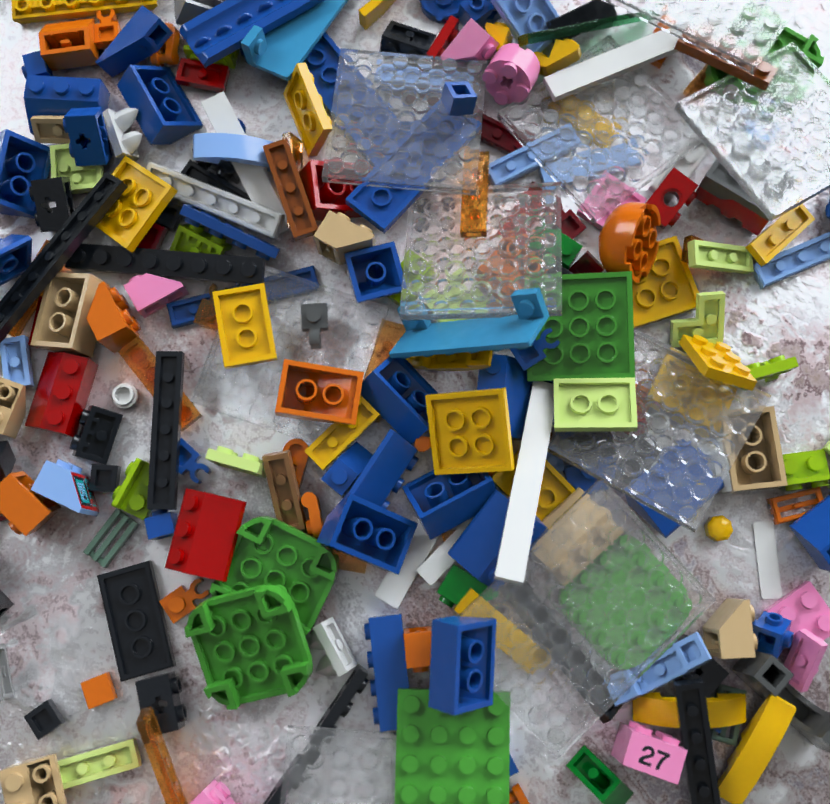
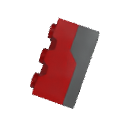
M730 140L704 176L696 190L698 195L695 198L707 206L713 204L720 208L722 215L729 219H738L742 222V227L758 236L791 190L797 178Z

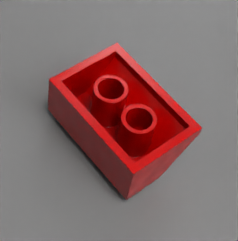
M48 352L25 426L72 438L74 434H78L80 424H78L82 410L86 408L99 365L86 357L65 352Z
M186 488L165 568L226 582L238 538L236 532L241 526L247 502Z

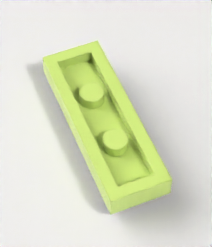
M695 239L687 242L688 264L690 268L739 274L754 272L753 256L745 246Z
M136 737L57 760L64 789L131 770L142 765Z

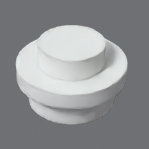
M119 384L112 392L113 403L121 409H129L138 401V391L131 384Z

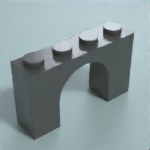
M755 651L756 658H740L731 670L764 700H766L768 695L779 696L796 706L797 710L790 724L815 747L830 753V712L819 708L796 691L788 683L794 674L772 654Z

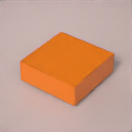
M109 672L80 683L88 709L118 698Z

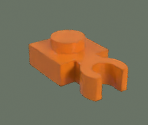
M110 9L108 17H103L101 10L97 11L96 15L99 23L94 24V43L97 50L106 49L121 31L114 9Z
M202 578L194 580L188 591L184 585H181L159 601L173 624L179 622L197 607L196 599H204L211 594L209 593L210 590H206L202 594L197 591V586L204 581Z

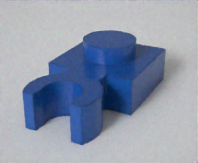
M551 328L545 329L541 333L540 339L537 341L535 339L530 347L522 350L517 348L510 349L523 371H526L547 357L543 350L546 348L554 349L560 344L559 340L554 343L546 341V336L553 332Z
M180 438L179 473L185 475L189 471L191 480L201 484L202 481L197 477L198 471L204 470L210 474L211 469L204 464H198L197 461L202 456L183 438Z

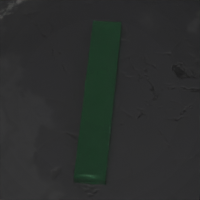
M657 7L528 33L518 37V44H520L519 46L660 18L661 9Z

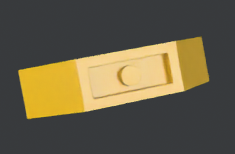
M486 22L485 29L487 33L499 43L496 47V52L503 45L512 42L513 37L507 25L501 22H495L494 24ZM555 39L549 58L541 52H534L540 63L539 75L543 76L556 73L581 58L580 45L571 39Z

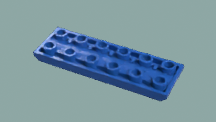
M226 0L184 23L179 33L206 68L241 48V41L254 25L263 28V32L266 34L325 0Z

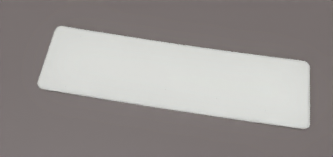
M473 518L463 522L416 570L429 585H433L455 562L448 554V551Z
M754 522L753 529L761 598H782L774 522Z

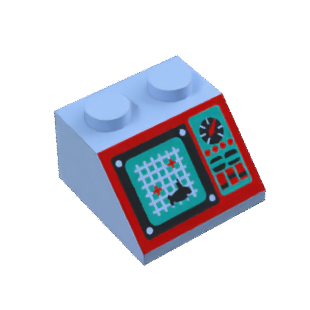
M60 459L56 463L46 460L30 490L78 513L97 516L99 513L94 492L89 491L90 479L88 476L81 474L82 468Z

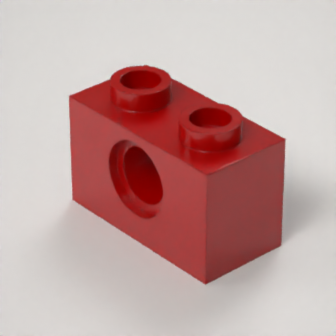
M675 167L646 202L647 204L657 206L661 218L660 227L663 229L667 225L672 227L681 216L678 213L680 208L684 204L689 206L698 195L694 191L699 185ZM666 194H674L677 197L676 206H667L664 203V196Z

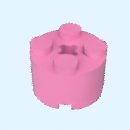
M509 43L500 47L482 75L486 89L499 105L517 104L524 101L538 79L540 63L537 56L528 48L524 50L518 47L520 44Z

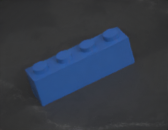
M402 613L369 617V623L364 624L366 640H371L372 651H367L368 667L374 668L375 679H370L371 696H377L378 706L373 707L374 725H380V732L397 730L398 688H410L406 666Z

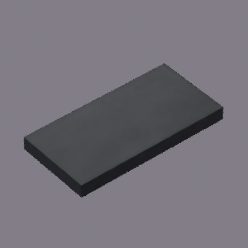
M152 561L97 575L120 681L123 682L176 666L163 607L159 602L161 599Z

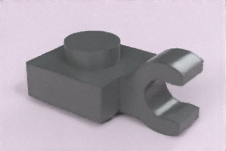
M327 303L301 304L302 332H309V345H311V349H321V331H328Z

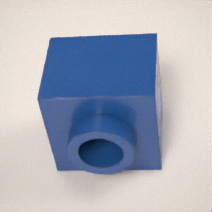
M40 50L22 55L25 66L21 68L25 79L27 75L54 76L53 71H51L41 57Z
M468 81L445 82L441 101L449 116L473 114L477 95Z
M156 510L151 512L152 517L144 518L148 540H159L174 535L178 520L177 513L168 512V510Z

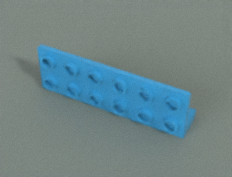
M325 0L271 30L266 35H264L263 28L254 25L241 41L247 64L289 81L296 64L303 63L348 0Z
M540 287L515 290L512 293L511 299L517 312L516 315L431 323L423 301L401 304L397 311L406 332L391 349L389 355L391 358L401 357L402 359H407L413 356L430 357L438 354L453 355L463 352L477 353L488 350L497 352L512 348L526 349L532 345L549 318Z

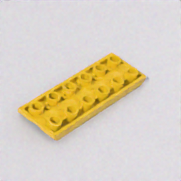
M11 0L12 19L20 24L97 16L96 14L99 10H101L102 15H110V9H114L115 14L137 12L142 5L148 10H154L157 7V0Z

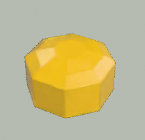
M723 515L709 517L704 525L706 536L714 542L728 540L733 532L731 521Z

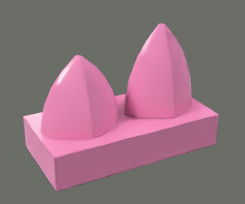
M806 629L798 631L784 663V666L794 674L788 683L801 693L808 691L828 647V644L823 639L818 638Z

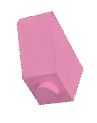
M470 18L439 59L450 68L483 64L493 56L499 43Z
M148 273L136 275L129 280V283L123 285L136 310L144 318L166 307L167 303L175 302L189 294L181 282Z

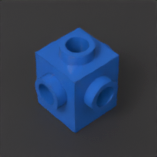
M764 611L758 620L755 619L752 622L753 633H755L758 641V648L755 651L772 654L778 659L784 648H790L794 637V632L790 631L792 620L783 618L777 613Z

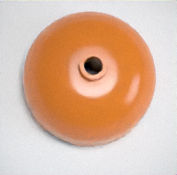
M629 202L614 209L607 217L599 235V256L607 272L632 271V282L639 283L641 276H648L654 264L660 242L656 241V226L661 225L660 213L656 205Z

